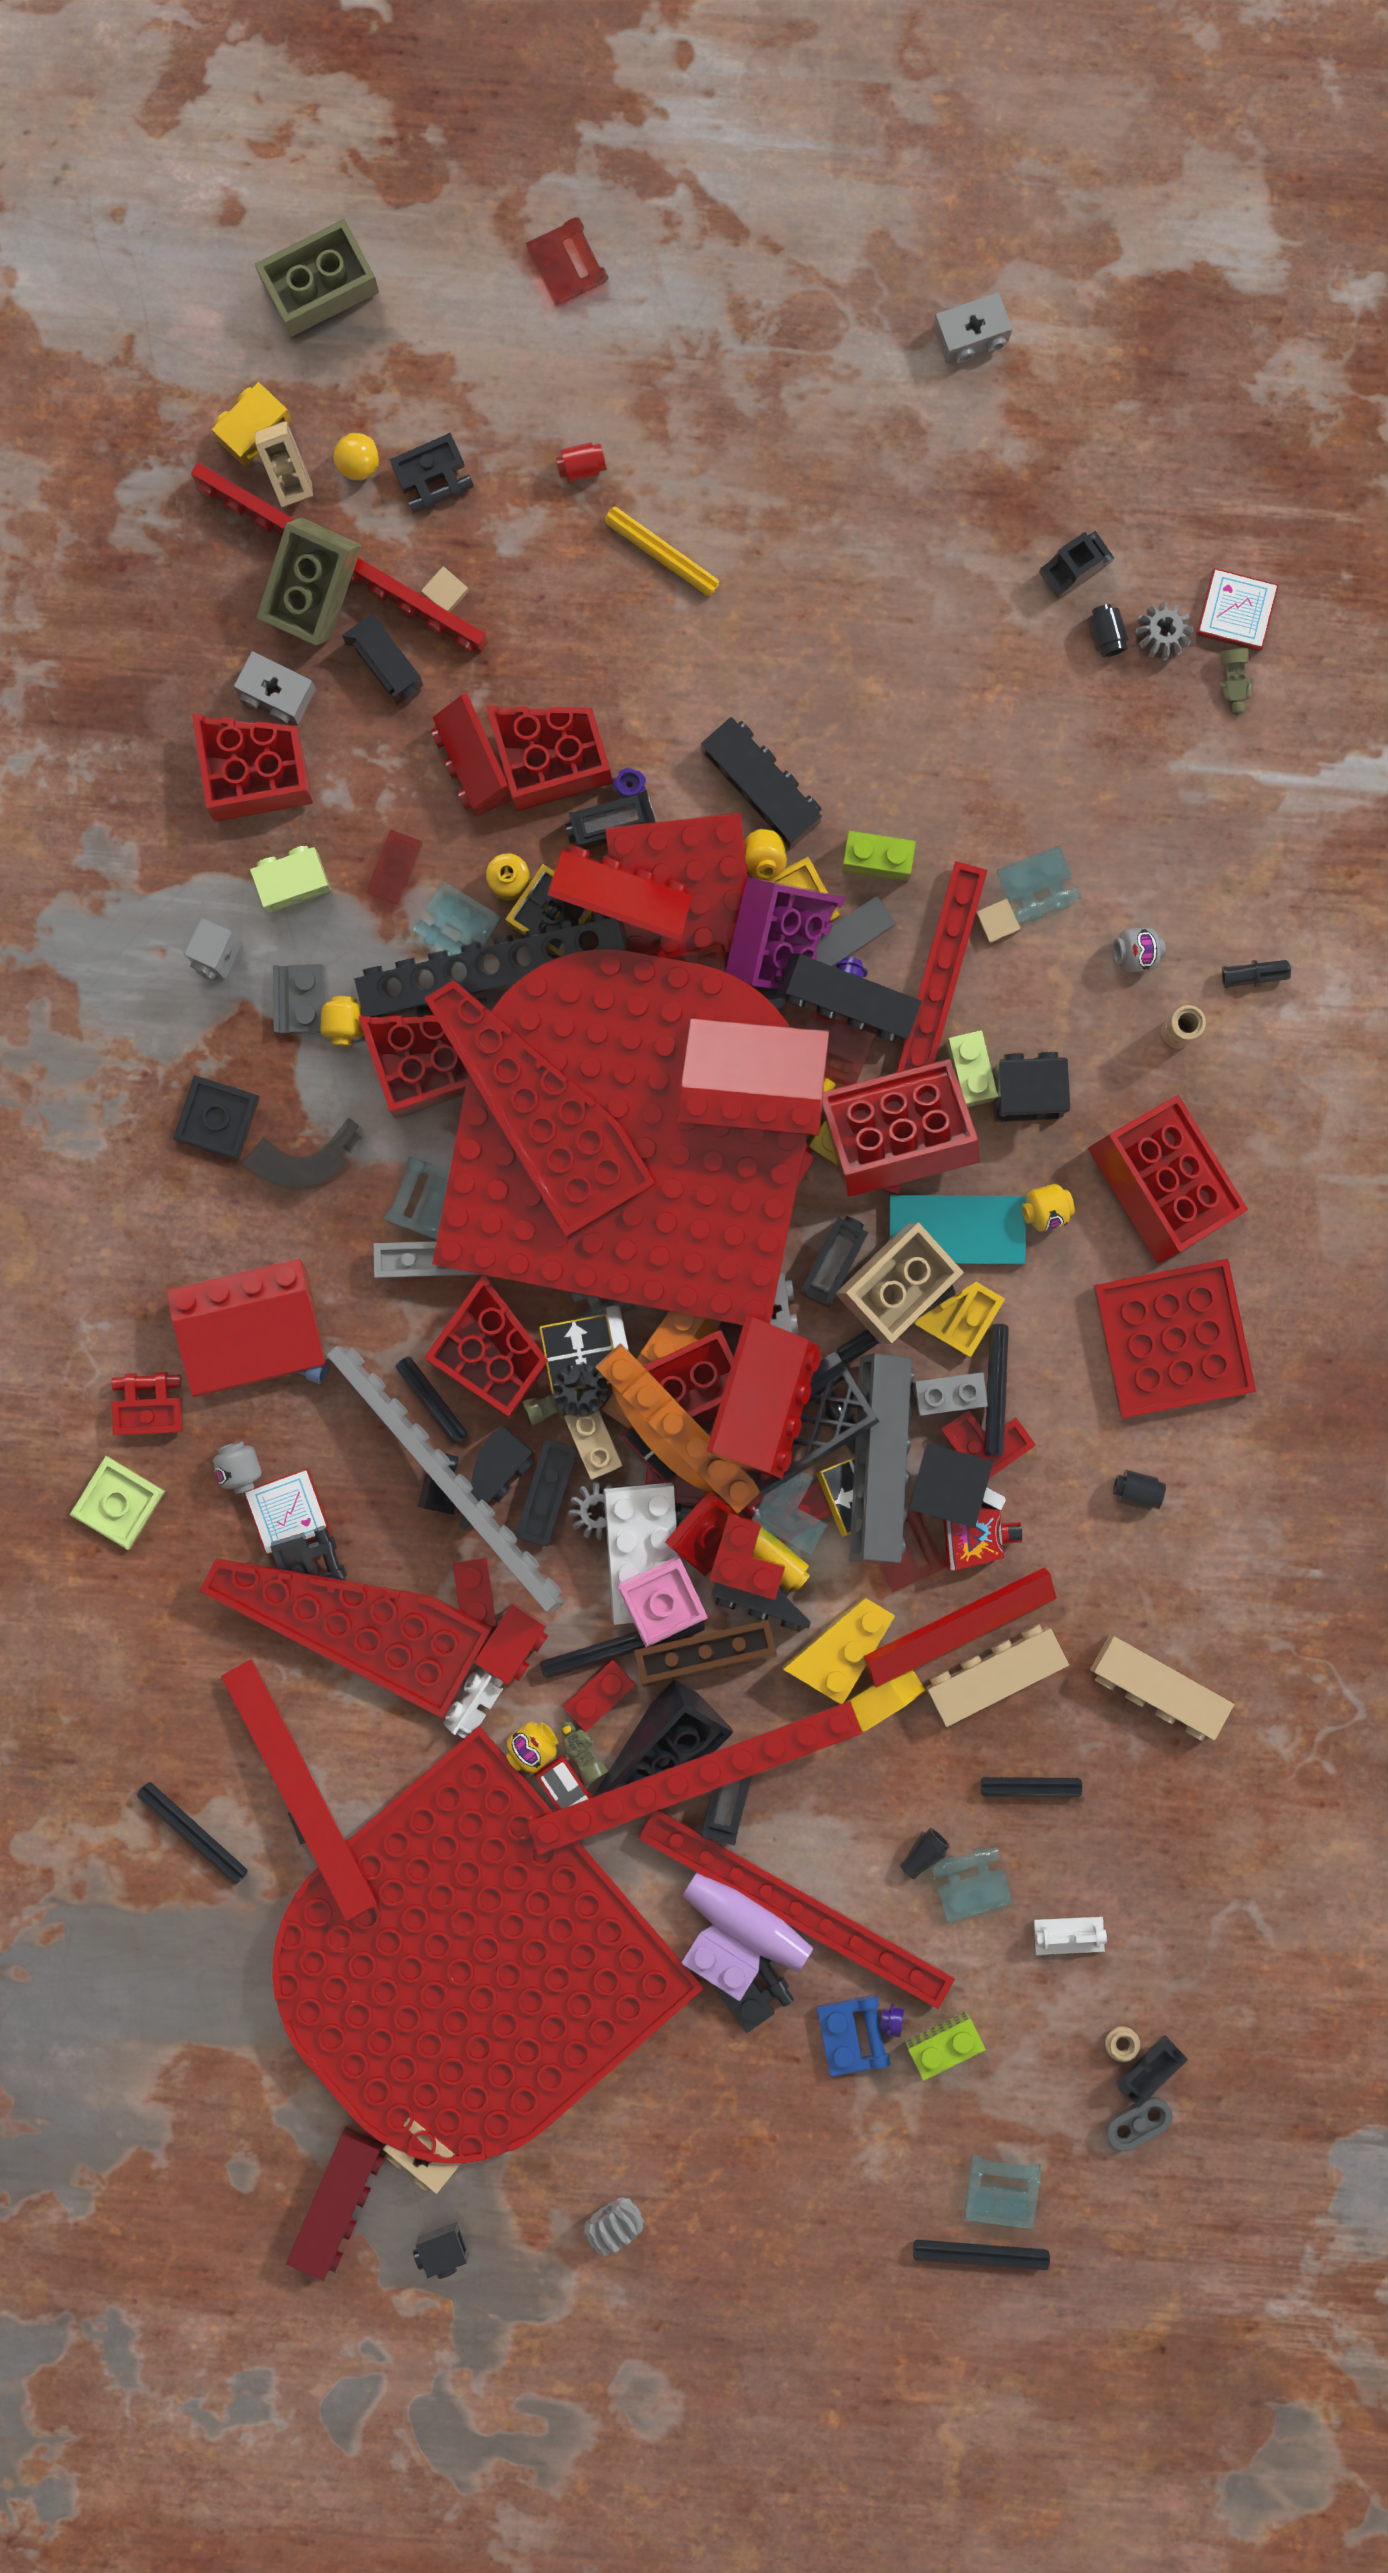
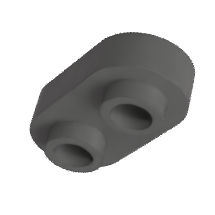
M1154 2096L1150 2097L1139 2108L1134 2104L1114 2115L1106 2126L1107 2138L1116 2149L1130 2151L1165 2132L1172 2123V2111L1163 2099ZM1153 2108L1158 2109L1159 2115L1157 2118L1149 2119L1147 2117L1149 2110ZM1122 2125L1129 2127V2131L1125 2136L1117 2134L1118 2128Z

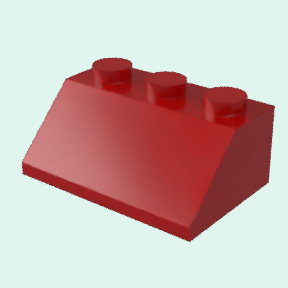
M465 693L432 717L436 728L430 731L438 749L445 747L449 758L444 760L451 779L458 777L463 789L457 792L465 810L471 807L474 815L478 816L508 803L512 799L508 784L468 693Z
M718 1330L645 1365L644 1368L700 1425L717 1416L734 1356L722 1331Z

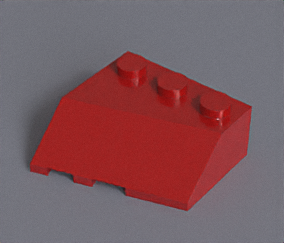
M485 705L516 811L613 784L611 770L592 708L551 707L550 709H529V706L498 708L497 705Z
M192 713L206 808L214 822L313 804L309 773L297 726L259 721L248 723L235 721L234 718L221 717V719L204 717L203 714Z
M424 1015V1017L358 1016L389 1111L394 1118L464 1095L468 1071L434 1015Z
M485 1275L480 1277L424 1357L426 1362L508 1419L512 1417L548 1362V1359Z

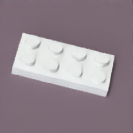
M672 1483L604 1489L612 1620L614 1625L634 1623L617 1588V1584L678 1556L665 1543L676 1529L675 1496Z

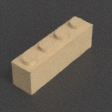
M1040 1624L1035 1625L1021 1633L1022 1639L1012 1644L1008 1639L991 1648L993 1654L983 1659H980L979 1655L973 1656L960 1663L961 1670L951 1675L946 1670L930 1678L932 1684L925 1688L943 1724L948 1727L1069 1666L1052 1629L1047 1626L1041 1628Z
M1110 1634L1090 1668L1092 1672L1098 1674L1095 1679L1096 1682L1112 1691L1116 1685L1128 1691L1125 1695L1126 1699L1142 1708L1146 1702L1158 1708L1155 1712L1156 1716L1172 1725L1176 1719L1188 1725L1185 1732L1202 1742L1206 1736L1213 1740L1217 1738L1235 1705Z

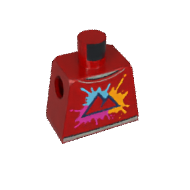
M981 1508L975 1528L943 1519L947 1570L957 1571L1003 1559V1544L1022 1542L1021 1522L1001 1523L1000 1510Z

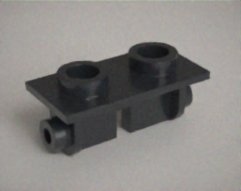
M1164 2035L1116 2083L1139 2108L1188 2059Z

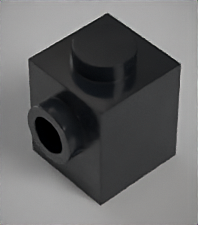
M457 2222L418 2236L415 2245L416 2249H413L417 2268L419 2270L424 2269L427 2279L437 2275L438 2279H442L457 2272L456 2267L467 2264L469 2257Z

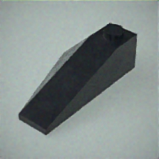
M673 1680L651 1703L595 1792L594 1797L713 1753L732 1735L733 1730L697 1692Z

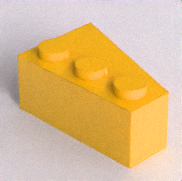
M863 1596L826 1630L807 1644L804 1649L785 1663L782 1668L836 1702L844 1704L866 1666L863 1656L875 1651L895 1615Z

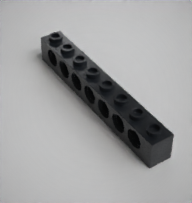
M602 914L592 915L593 922L580 925L578 919L558 923L560 930L548 933L546 927L525 931L527 938L514 940L512 934L494 938V945L481 948L480 942L461 946V953L448 956L447 950L427 954L429 961L417 964L415 958L395 962L396 968L383 971L382 965L363 969L364 976L354 978L363 1016L375 1017L426 1005L425 997L453 980L470 994L515 984L529 972L556 959L549 951V946L555 939H560L565 944L566 950L563 956L588 951L582 944L583 935L588 931H593L598 936L599 943L595 949L629 951L623 922ZM524 946L531 950L533 956L531 963L527 966H522L517 961V952ZM490 954L495 955L500 963L499 969L494 974L487 972L484 967L485 958ZM457 962L464 964L467 970L466 977L460 982L455 980L451 973L453 965ZM424 970H429L434 977V983L429 989L423 988L419 982V976ZM393 977L401 983V991L396 997L391 996L387 991V983Z

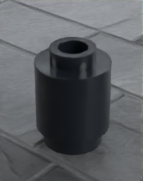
M1111 604L1094 608L1092 610L1093 615L1088 617L1087 621L1096 650L1101 652L1103 658L1115 656L1128 649L1126 642L1129 639L1120 609L1112 608Z
M1125 1470L1123 1475H1117L1113 1486V1494L1117 1495L1118 1503L1149 1511L1152 1508L1160 1509L1166 1491V1483L1159 1482L1157 1477L1130 1470Z

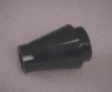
M929 1828L926 1833L922 1831L907 1857L900 1864V1867L909 1877L916 1879L922 1872L946 1857V1851L950 1848V1845L933 1828Z

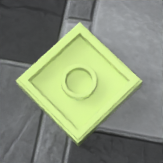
M105 1456L70 1515L125 1549L130 1550L166 1491L112 1458Z

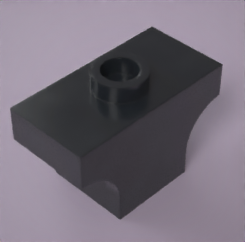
M1096 531L1089 535L1084 532L1057 550L1056 555L1040 568L1039 573L1059 599L1113 562L1114 556Z

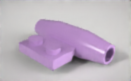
M699 1873L695 1874L682 1895L684 1899L713 1924L698 1935L682 1964L738 2001L742 1999L759 1971L760 1955L799 1972L813 1950V1947L781 1918L736 1889Z

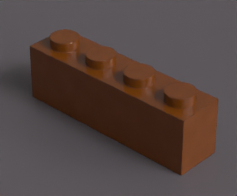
M769 1620L634 1650L643 1688L766 1660L777 1655Z

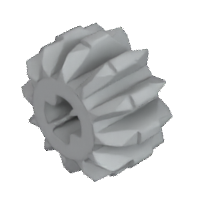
M1165 601L1161 602L1159 609L1150 605L1146 610L1147 615H1140L1137 620L1141 627L1136 629L1135 636L1144 638L1138 646L1139 649H1145L1148 646L1151 648L1148 654L1149 658H1153L1157 652H1160L1162 661H1166L1170 653L1175 657H1179L1182 653L1181 647L1187 648L1191 643L1187 636L1192 634L1193 626L1185 624L1190 616L1189 613L1182 614L1181 616L1177 614L1180 609L1179 604H1175L1172 610H1168V605ZM1162 626L1169 629L1166 636L1160 634Z
M593 1482V1495H590L587 1488L582 1486L580 1492L586 1499L583 1501L578 1497H572L571 1502L580 1505L581 1509L570 1510L569 1516L581 1515L582 1519L575 1522L573 1527L578 1529L584 1523L587 1524L588 1527L584 1531V1537L589 1538L592 1529L597 1528V1539L602 1540L604 1536L602 1528L606 1527V1517L600 1516L597 1520H594L590 1517L593 1512H588L590 1505H597L599 1501L605 1504L604 1492L599 1494V1483ZM607 1484L605 1489H611L613 1486Z
M623 2197L610 2201L604 2207H600L586 2221L583 2231L587 2236L586 2240L592 2249L596 2250L597 2254L606 2256L612 2252H618L632 2240H635L637 2234L642 2232L644 2220L640 2216L641 2212L635 2204L633 2205L630 2198L625 2199Z

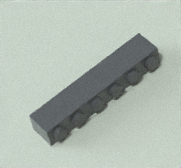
M877 1353L860 1357L859 1389L880 1422L856 1437L849 1561L882 1565L901 1563L905 1552L903 1523L907 1517V1506L904 1501L905 1488L909 1482V1473L906 1469V1462L911 1446V1440L908 1435V1422L912 1416V1404L910 1402V1387L914 1381V1371L911 1368L912 1358ZM857 1408V1423H859L868 1415L864 1409Z

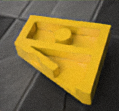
M974 1282L952 1298H949L927 1314L918 1318L914 1325L971 1358L1005 1298L978 1282Z

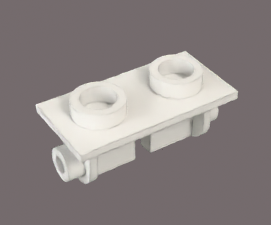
M479 1666L476 1672L471 1673L466 1679L464 1691L458 1700L449 1706L443 1724L454 1735L458 1734L462 1738H466L482 1723L486 1716L485 1713L477 1709L478 1705L482 1704L490 1709L503 1690L501 1687L503 1681L494 1675L491 1676L485 1669Z
M1103 1917L1034 1920L1036 1955L1105 1952L1104 1944L1107 1943L1106 1930L1103 1928Z

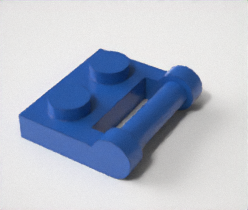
M877 1995L863 1996L816 2006L830 2077L867 2069H879L891 2065L889 2054L885 2053L880 2031ZM860 2010L864 2014L871 2055L861 2057L853 2012Z

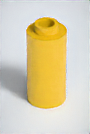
M761 1526L753 1556L785 1565L780 1586L787 1592L792 1587L798 1591L810 1577L806 1572L809 1565L765 1527Z

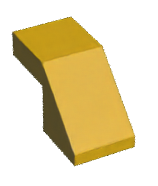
M911 1670L879 1687H875L874 1684L865 1687L846 1702L851 1701L864 1733L908 1705L926 1689L915 1672Z

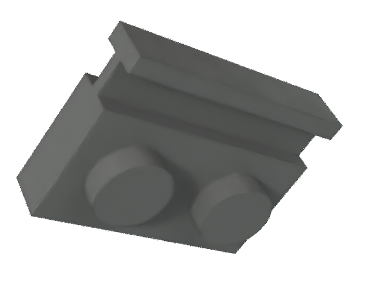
M322 964L273 965L274 1033H320L321 1009L324 1005V966Z

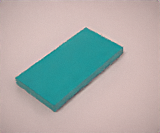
M890 1195L889 1241L906 1224L919 1222L956 1264L1025 1265L1026 1222L1022 1216L1021 1205L1026 1203V1196Z

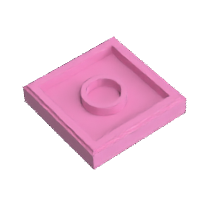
M679 1555L617 1584V1588L645 1647L653 1645L708 1618Z

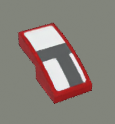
M563 1754L534 1773L558 1810L593 1798Z

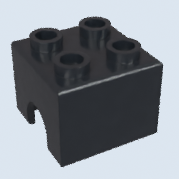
M1041 1052L1034 1059H1024L1023 1053L1003 1055L1004 1059H1000L999 1063L992 1070L998 1097L993 1101L994 1120L996 1122L1061 1119L1064 1114L1070 1111L1068 1059L1065 1057L1059 1058L1058 1052Z

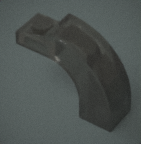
M348 1118L321 1151L305 1157L288 1155L263 1137L242 1164L265 1181L279 1187L295 1190L317 1188L334 1181L351 1167L352 1163L342 1155L346 1151L351 1153L362 1140L359 1134L363 1129Z

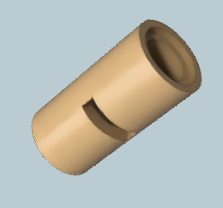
M1192 1005L1182 1006L1165 1020L1161 1027V1037L1165 1044L1175 1049L1188 1046L1203 1033L1206 1027L1205 1015L1199 1008ZM1178 1022H1182L1187 1026L1188 1033L1183 1032L1179 1028Z

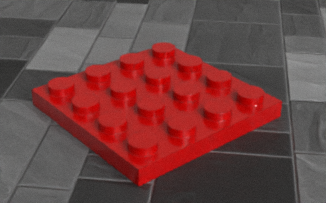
M740 812L605 828L608 856L622 862L621 869L634 873L635 868L646 870L655 874L653 880L663 884H667L668 879L687 885L686 892L692 895L680 942L623 922L629 951L644 953L660 944L667 958L730 952L748 877Z
M1228 1258L1093 1285L1121 1418L1256 1392Z

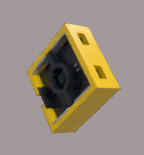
M542 864L505 919L508 926L526 938L525 931L546 927L548 933L560 930L558 923L578 919L580 925L589 923L592 915L596 913L548 896L554 871ZM560 939L553 940L549 946L550 954L556 958L564 955L566 950L564 942Z

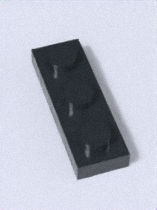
M545 1439L515 1536L517 1538L548 1547L578 1452L577 1448Z

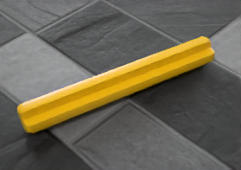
M612 507L605 517V523L706 596L710 597L715 593L719 586L717 578L617 507Z

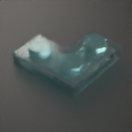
M800 1472L767 1493L752 1520L761 1522V1528L812 1555L827 1524L798 1509L814 1479L808 1474Z

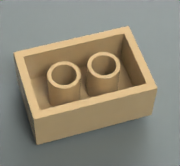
M919 1222L909 1223L888 1241L835 1294L880 1344L893 1343L964 1272Z

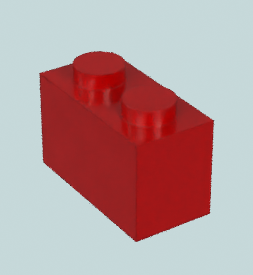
M512 1603L474 1663L508 1685L513 1678L519 1681L530 1665L524 1660L532 1649L538 1653L549 1636L543 1632L547 1624L515 1603Z

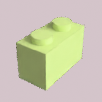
M308 846L294 848L288 852L289 856L278 860H276V857L265 858L257 862V867L250 869L263 908L267 913L331 892L315 847L309 849Z
M982 1030L948 1038L945 1043L948 1057L951 1059L967 1107L994 1101L998 1094Z

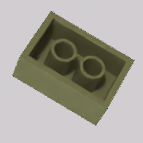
M345 219L255 263L260 281L290 338L379 293L376 278Z
M302 517L287 522L256 618L316 646L330 640L362 545Z

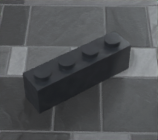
M731 716L701 743V752L770 828L781 836L784 843L791 850L821 823L822 815L819 812L822 809L810 795L807 797L802 795L797 789L799 783L789 771L785 770L782 773L774 764L777 761L775 756L766 746L763 745L760 748L752 740L754 734L743 721L737 723Z
M790 953L777 992L787 995L785 1001L790 1004L804 1008L805 1004L809 1003L817 1006L815 1012L817 1014L834 1020L836 1014L848 1018L846 1025L865 1031L867 1026L878 1030L876 1036L895 1042L897 1037L909 1039L922 1003L919 999L797 953Z

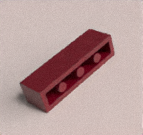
M345 2126L286 2265L323 2281L328 2271L336 2272L343 2252L339 2251L338 2247L342 2238L350 2239L357 2223L356 2219L351 2218L356 2205L363 2208L371 2190L370 2187L365 2185L370 2173L377 2176L385 2155L379 2153L383 2145L382 2142Z

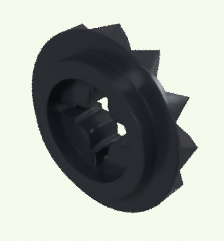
M584 1362L575 1365L569 1364L563 1371L557 1374L553 1385V1395L557 1405L565 1413L576 1417H584L594 1414L604 1405L608 1396V1384L606 1378L596 1367ZM580 1377H583L585 1387L591 1389L590 1391H584L580 1402H578L576 1391L570 1388L571 1386H577Z

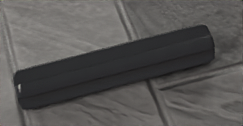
M407 1356L395 1365L397 1371L453 1444L462 1441L468 1435L467 1431L413 1359Z
M983 1777L980 1782V1791L985 1797H1080L1083 1790L1082 1780L1079 1778Z

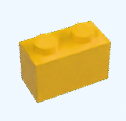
M259 382L253 388L248 387L238 397V403L229 412L221 413L215 420L214 427L212 428L217 442L245 468L259 455L255 443V432L285 421L289 424L292 421L288 409Z

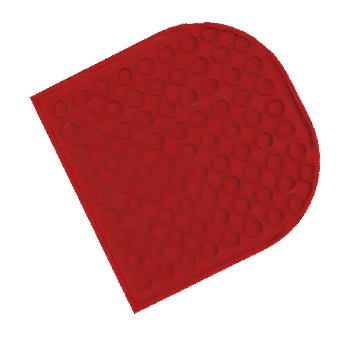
M595 949L576 952L549 961L526 974L500 998L491 1012L621 1123L656 1184L566 1237L468 1073L432 1265L744 1325L746 1315L771 1324L807 1135L687 1124L678 1122L690 1019L790 1028L787 1021L764 995L731 974L696 963L632 951Z
M480 1725L347 1840L378 1905L346 1921L319 1867H317L303 1882L291 1900L280 1923L273 1954L272 1980L275 2001L277 2002L285 2032L305 2063L350 2116L374 2138L383 2144L386 2143L397 2150L407 2153L406 2155L438 2163L484 2161L486 2158L497 2156L507 2151H513L533 2140L704 1989L699 1980L682 1964L681 1959L579 1840L538 1855L527 1822L554 1811L520 1771L516 1770L509 1763L506 1755ZM410 2117L409 2124L405 2126L404 2123ZM413 2121H415L425 2130H420L413 2134L409 2129ZM426 2135L431 2139L433 2144L431 2151L417 2136ZM436 2139L455 2155L444 2157L440 2154H435Z

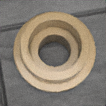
M1119 2026L1108 2033L1105 2047L1110 2057L1114 2060L1128 2062L1137 2056L1140 2050V2040L1131 2028ZM1120 2038L1128 2040V2045L1124 2049L1116 2047V2042Z

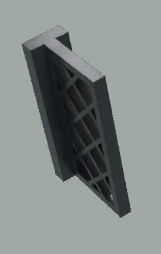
M836 1351L822 1359L818 1369L812 1375L810 1382L811 1395L808 1402L811 1400L821 1402L817 1417L804 1415L800 1417L801 1422L814 1424L810 1440L794 1438L793 1444L808 1446L805 1457L799 1461L791 1460L790 1467L784 1472L782 1479L772 1477L763 1482L760 1473L748 1470L763 1496L880 1422ZM845 1379L849 1385L846 1399L830 1397L833 1386ZM854 1394L858 1401L853 1400ZM828 1403L843 1406L839 1421L824 1419ZM850 1407L864 1409L868 1417L857 1424L846 1423ZM821 1426L837 1428L834 1438L827 1443L817 1441Z

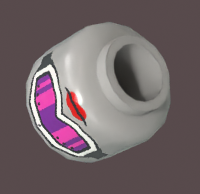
M1149 927L1125 929L1113 942L1114 962L1128 973L1153 971L1158 967L1160 959L1164 958L1166 952L1164 940L1159 938L1156 931Z
M238 1441L218 1448V1455L213 1458L212 1465L220 1487L223 1489H234L235 1494L255 1488L253 1482L260 1478L262 1470L254 1447L244 1445L243 1441Z

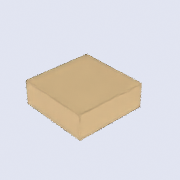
M443 566L421 592L427 599L451 612L469 592V589Z
M1004 899L976 912V917L988 944L1021 930L1008 899Z

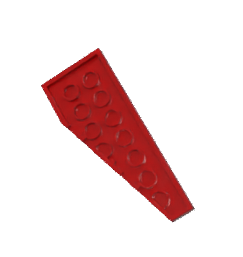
M453 980L424 998L566 1237L656 1184L621 1123L460 984Z
M218 1558L214 1561L199 1589L201 1593L442 1719L492 1628L431 1595Z

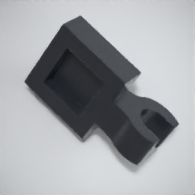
M444 1453L451 1461L449 1468L455 1473L459 1456ZM426 1473L418 1507L453 1515L455 1504L431 1476Z

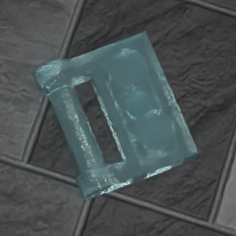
M409 1156L405 1164L408 1169L391 1210H387L384 1220L437 1240L449 1171ZM421 1172L429 1175L411 1219L403 1215Z
M971 2155L964 2219L1034 2229L1041 2164L1029 2163V2166L983 2160L982 2156ZM981 2174L1027 2180V2189L981 2184Z

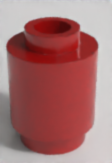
M592 442L560 449L561 456L556 457L560 478L567 477L568 483L599 476V472L607 470L601 443L592 445Z

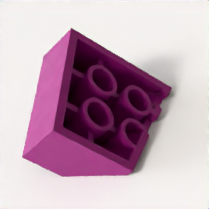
M747 877L726 973L739 978L749 985L778 989L790 953L802 954L812 959H817L818 956L815 950L822 936H828L833 926L829 922L836 907H842L846 898L798 886Z

